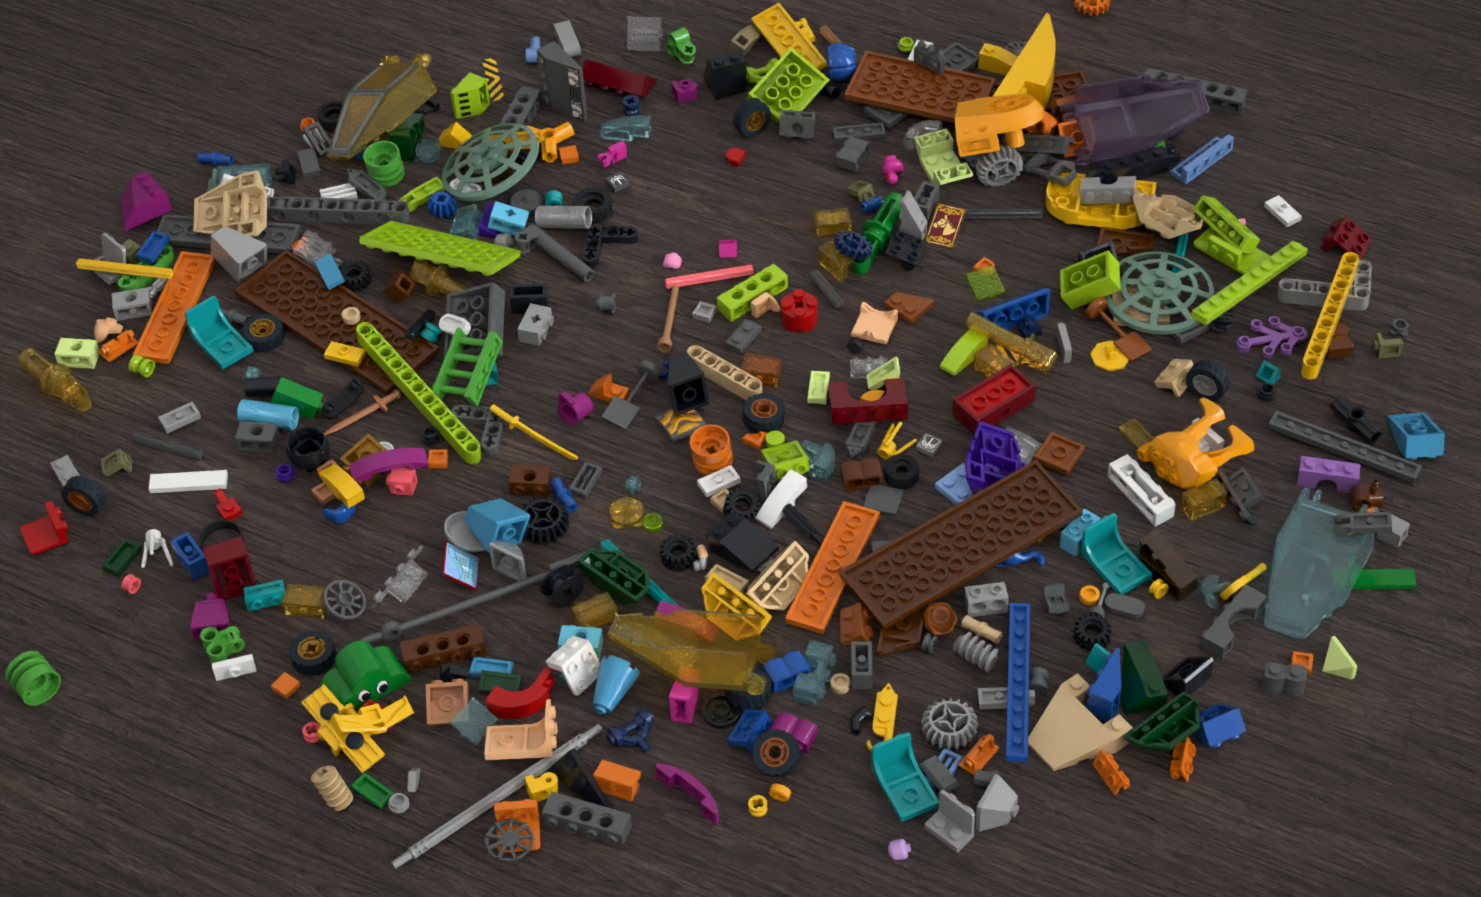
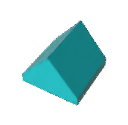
M1264 360L1255 377L1266 383L1274 384L1281 377V369Z

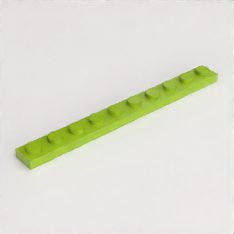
M1292 241L1192 310L1190 317L1204 325L1209 324L1306 256L1308 249L1300 243Z

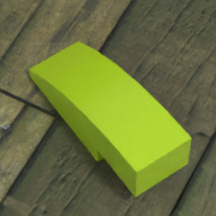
M973 326L952 347L939 368L954 376L976 360L977 353L987 346L989 333Z

